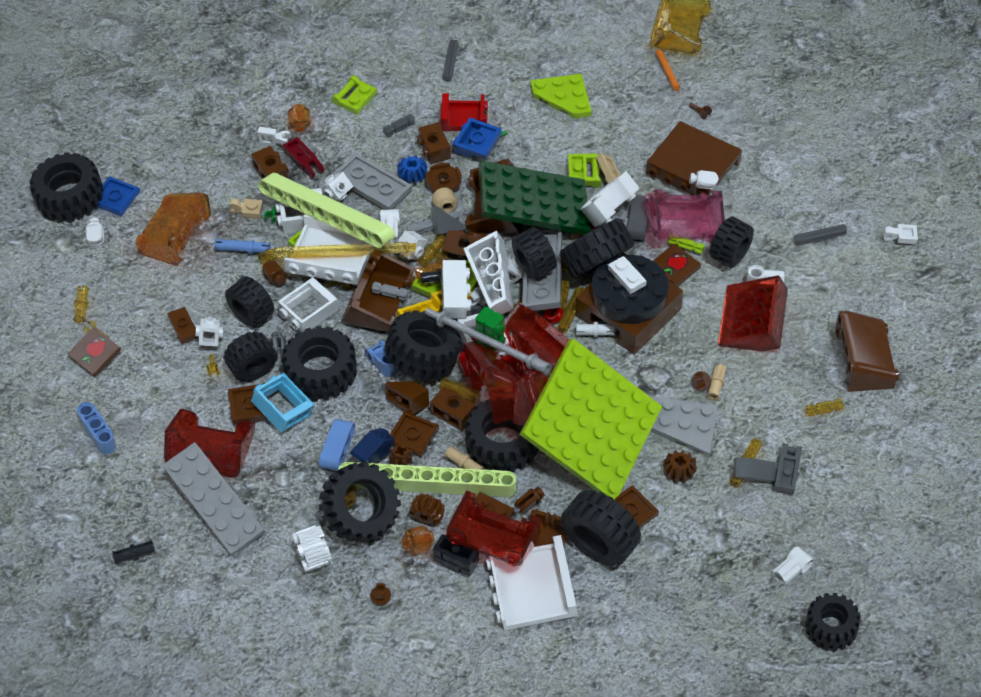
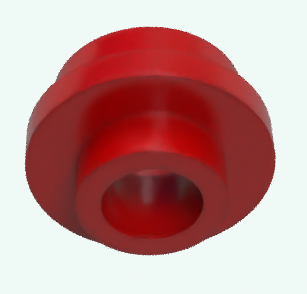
M562 308L545 309L546 320L550 323L559 322L563 316Z

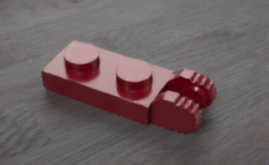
M298 137L282 145L283 150L302 170H305L311 179L315 177V173L310 166L314 165L319 173L324 172V166L317 159V156Z

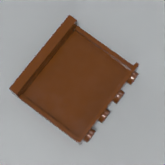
M679 121L647 160L646 174L709 203L710 194L713 190L695 187V182L690 184V173H695L696 175L697 171L700 170L715 172L718 175L717 186L733 164L738 166L741 162L742 149Z

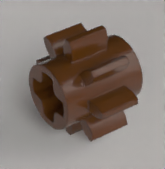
M396 444L394 449L389 450V463H394L395 465L413 463V450H408L407 444Z

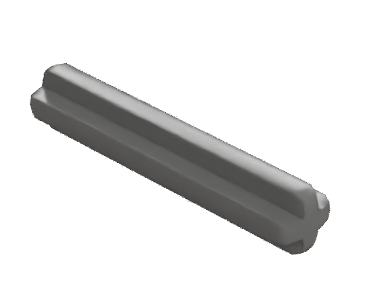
M451 39L449 41L443 71V79L445 81H451L453 77L458 40Z
M845 224L797 234L794 235V242L798 246L846 235L847 228Z

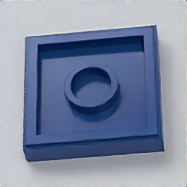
M109 176L103 183V196L97 207L122 217L141 192L140 188Z

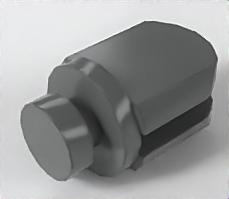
M277 331L271 334L269 342L277 353V360L279 347L282 360L286 338L282 332Z

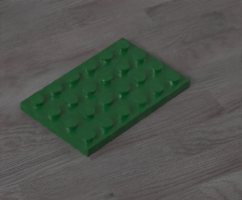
M480 160L478 167L482 217L583 235L591 231L590 221L581 211L582 206L587 202L585 179Z

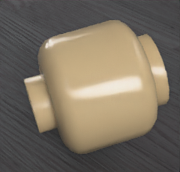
M440 188L432 196L433 205L438 206L446 213L455 211L458 201L454 192L449 188Z

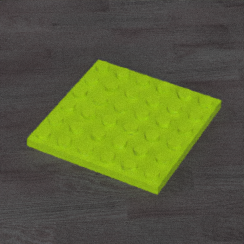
M572 338L564 348L520 435L593 490L605 493L606 496L615 499L620 494L662 406Z

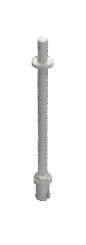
M427 308L425 311V315L436 320L437 326L443 327L448 325L525 362L526 367L530 370L535 369L544 375H548L552 369V364L539 359L538 355L531 354L528 356L449 318V313L445 310L438 313Z

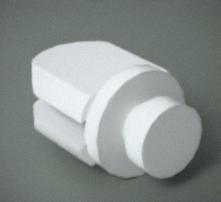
M700 170L697 171L696 175L695 173H690L689 183L694 184L695 182V187L700 189L713 190L718 182V175L715 172Z
M98 218L89 219V223L85 228L86 240L90 246L98 247L104 242V228Z

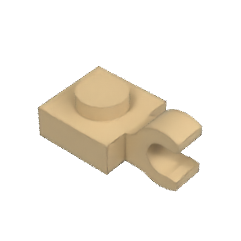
M233 198L230 199V212L241 213L242 217L260 219L263 202L262 200L244 199V203H242L240 200Z

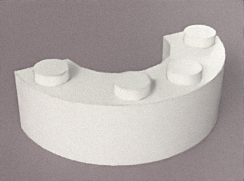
M625 171L582 206L581 211L594 227H600L612 220L610 217L616 213L614 209L625 200L628 203L636 197L634 193L639 187L627 171Z

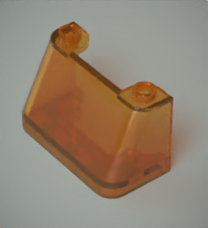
M201 192L169 193L167 196H164L161 205L141 235H138L135 244L137 245L138 254L178 267L182 260L181 257H178L179 251L184 250V241L198 220H208L211 216L208 195Z

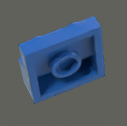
M469 118L467 123L463 124L459 136L455 137L453 141L455 153L469 158L474 155L487 159L502 134V129Z

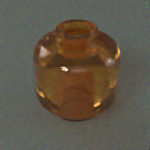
M295 104L288 110V125L290 128L295 129L297 132H302L311 125L310 110L305 105Z
M425 526L407 529L402 537L405 550L412 554L429 551L432 547V542H434L432 531H429Z

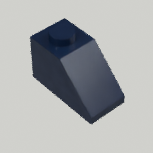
M386 429L371 430L351 450L350 454L359 461L368 463L386 459L395 438Z

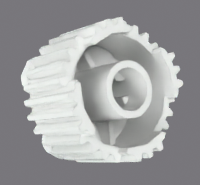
M312 526L292 534L294 543L297 545V554L305 572L328 565V562H331V554L324 539L321 526Z

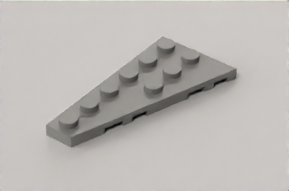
M650 396L662 406L650 432L670 441H678L685 444L688 449L693 451L696 449L703 452L704 456L710 458L718 406Z

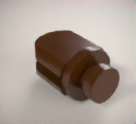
M276 261L264 263L262 270L265 278L270 283L279 286L283 285L286 282L284 269Z
M536 487L534 490L530 488L528 492L517 499L514 506L517 509L520 508L519 511L524 515L533 507L539 505L545 494L540 487Z

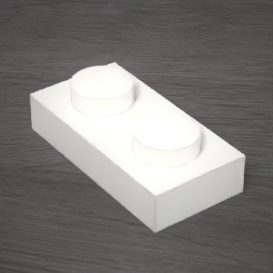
M624 256L608 264V270L630 294L646 286V280Z

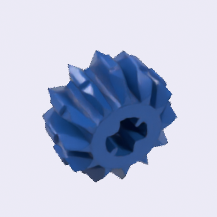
M408 155L407 158L402 157L401 162H398L397 174L405 182L407 181L409 184L411 182L415 184L418 181L423 182L427 173V164L424 162L423 157L418 158L417 155L410 157Z

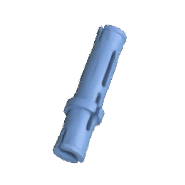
M216 238L214 249L248 252L251 255L254 253L270 254L271 243L255 242V240L239 241Z

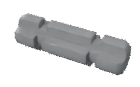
M374 282L372 285L373 293L380 294L381 292L382 295L394 298L398 296V299L406 300L408 297L407 289H398L399 287L387 284L381 285L382 283Z

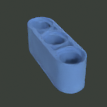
M81 403L77 408L81 425L101 453H112L116 449V443L111 429L92 403Z
M334 419L320 455V468L334 471L339 469V466L344 462L353 438L355 423Z

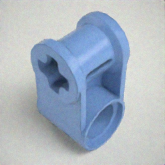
M383 340L378 341V344L372 348L365 349L366 357L382 375L393 376L396 374L397 370L394 368V364L389 362L385 354V342Z

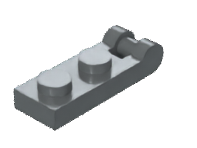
M783 443L774 491L794 494L802 446L791 447L788 446L789 444Z

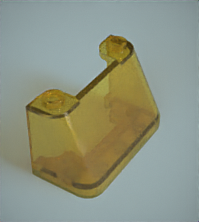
M661 0L649 45L659 49L691 54L699 52L703 43L702 38L698 37L702 19L704 16H708L712 10L710 6L712 0Z

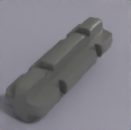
M408 114L405 118L402 117L392 122L391 125L388 124L383 127L384 134L390 136L394 134L393 132L396 133L408 127L407 125L414 124L415 117L412 114Z

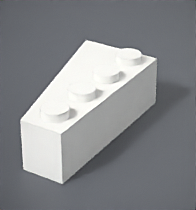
M495 231L463 249L489 308L504 314L513 309L504 240Z

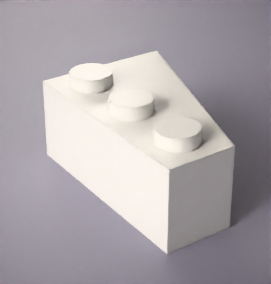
M443 260L442 308L449 313V318H466L467 311L471 310V299H467V295H470V284H466V279H469L470 271L469 268H466V260Z

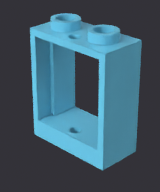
M284 373L279 376H273L263 385L259 384L256 386L251 402L281 433L308 418L314 407L309 398ZM280 390L295 408L282 414L267 399V396Z

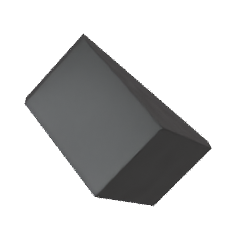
M432 206L430 209L435 235L448 233V230L465 229L466 226L438 206Z

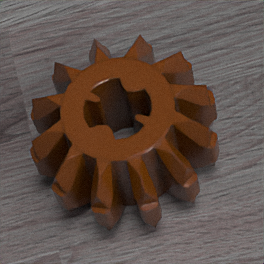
M674 450L673 454L668 453L663 461L664 475H668L669 481L675 479L676 484L679 480H682L684 483H686L687 479L692 480L697 471L696 459L692 458L691 452L685 454L684 450L681 453Z
M419 494L411 503L410 513L420 522H424L427 525H436L444 516L445 505L441 503V500L436 499L435 496Z

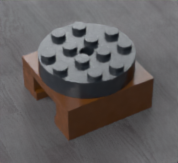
M623 252L620 256L608 259L597 268L593 275L592 283L576 297L575 316L587 324H594V322H599L601 319L620 331L617 344L635 355L682 309L683 290L668 281L664 270L654 261L644 256L627 255ZM623 256L646 280V286L631 294L608 270V264Z

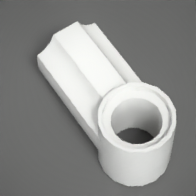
M399 209L380 210L381 222L389 225L395 232V238L387 244H394L398 241Z
M753 265L748 269L746 286L752 290H758L762 286L783 287L784 272L764 270L761 266Z
M797 546L788 554L786 560L773 570L772 575L780 585H786L800 572L803 574L808 571L814 559Z

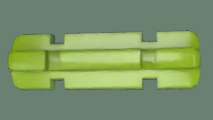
M674 234L670 236L668 241L669 245L675 244L681 249L691 252L693 250L697 254H702L705 247L702 243L698 242L696 244L695 241L683 237L679 238V236Z

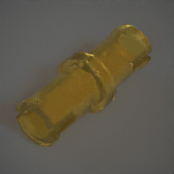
M438 234L433 242L425 247V252L418 258L421 266L427 267L431 260L439 255V250L443 247L446 240L443 235Z
M80 285L77 287L76 300H74L75 313L73 320L77 323H81V318L82 323L86 321V309L89 307V287L82 285V290Z
M443 377L439 385L440 389L445 387L449 390H454L459 396L473 402L479 396V390L465 386L463 382H455L446 377Z

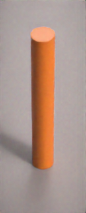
M657 50L656 55L675 91L679 90L680 86L662 50Z

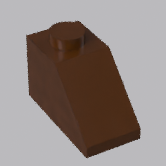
M415 381L385 383L386 399L409 414L414 415L429 406V389Z

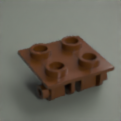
M539 509L532 510L530 513L531 520L522 544L533 547L553 544V537L561 535L564 547L568 535L564 533V527L561 526V517L556 516V514L552 515L550 512L539 511Z

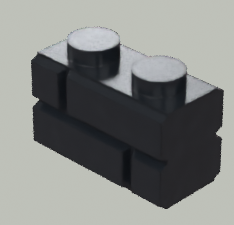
M444 534L440 536L433 548V561L455 571L462 572V574L469 577L479 563L478 549Z

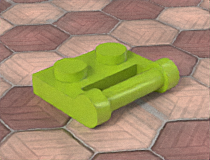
M352 75L348 79V83L338 94H334L331 100L334 104L358 115L377 94V88L360 81L358 77ZM353 87H356L346 100L342 99Z
M568 154L569 177L585 179L586 186L600 187L602 180L599 176V163L596 158L599 154ZM586 162L592 164V177H587Z

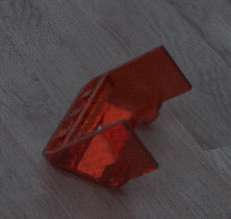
M519 302L504 320L505 330L513 335L511 338L518 344L523 342L547 363L552 364L550 371L552 373L570 339L539 313Z
M473 341L464 343L472 391L474 393L481 391L482 386L487 387L494 423L497 424L525 415L521 390H523L522 381L520 378H516L505 363L503 355Z

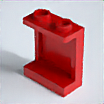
M442 93V130L461 131L463 124L467 123L469 118L487 123L488 115L484 114V112L488 111V101H485V95L481 94L480 101L450 100L449 93Z

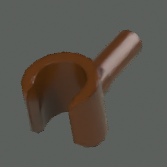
M693 103L689 104V107L700 113L702 119H706L708 115H711V107L703 106L701 108Z

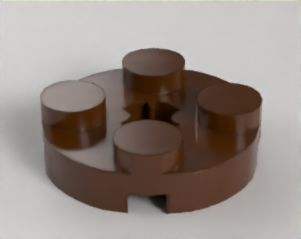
M449 163L433 165L425 176L426 185L432 191V194L440 188H449L453 192L460 190L462 183L461 171L456 166L455 168L450 166Z

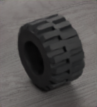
M734 216L729 217L720 225L712 239L709 250L710 257L729 268L736 266L750 248L754 228Z
M532 227L512 239L513 253L521 268L532 279L536 280L556 268L557 262L553 248L538 229Z
M243 276L225 291L226 301L232 312L238 319L250 327L260 325L275 310L268 292L259 282L251 277Z
M257 331L242 334L237 339H234L227 346L223 356L236 380H240V382H250L262 377L271 370L270 368L274 366L277 360V353L267 337L262 332L258 333Z
M825 593L824 597H816V601L813 600L808 608L805 623L806 633L810 635L809 639L811 642L815 641L817 647L823 646L824 650L827 651L828 648H832V651H837L838 648L843 650L846 649V645L850 646L857 637L861 621V615L858 612L859 608L857 605H853L854 601L851 599L847 600L845 595L837 596L838 593H833V595ZM833 617L840 620L843 625L830 626L822 619Z

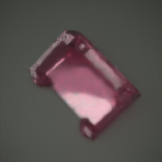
M654 189L643 197V205L653 235L658 237V240H667L669 238H709V241H712L716 231L725 221L722 191H713L711 196L705 195V193L697 196L668 195V192L663 193V189Z

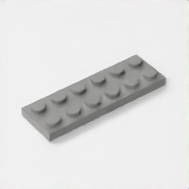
M538 228L552 246L557 266L536 280L532 279L525 272L523 273V312L561 308L562 259L560 257V250H562L563 231Z
M195 442L162 465L231 556L237 554L265 533L261 525Z

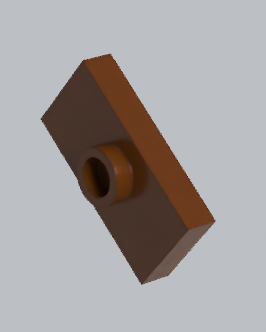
M185 307L167 313L181 344L199 338L195 336L196 328Z

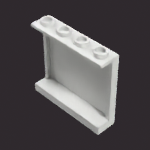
M304 214L305 225L291 257L284 259L286 272L358 285L373 246Z
M561 535L553 537V544L493 555L492 550L489 549L490 557L486 558L488 570L493 571V575L489 577L491 587H496L497 593H493L495 606L499 605L500 610L496 611L498 624L503 623L504 631L578 616Z

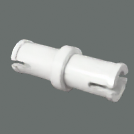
M594 322V324H577L576 327L577 336H615V328L610 324Z

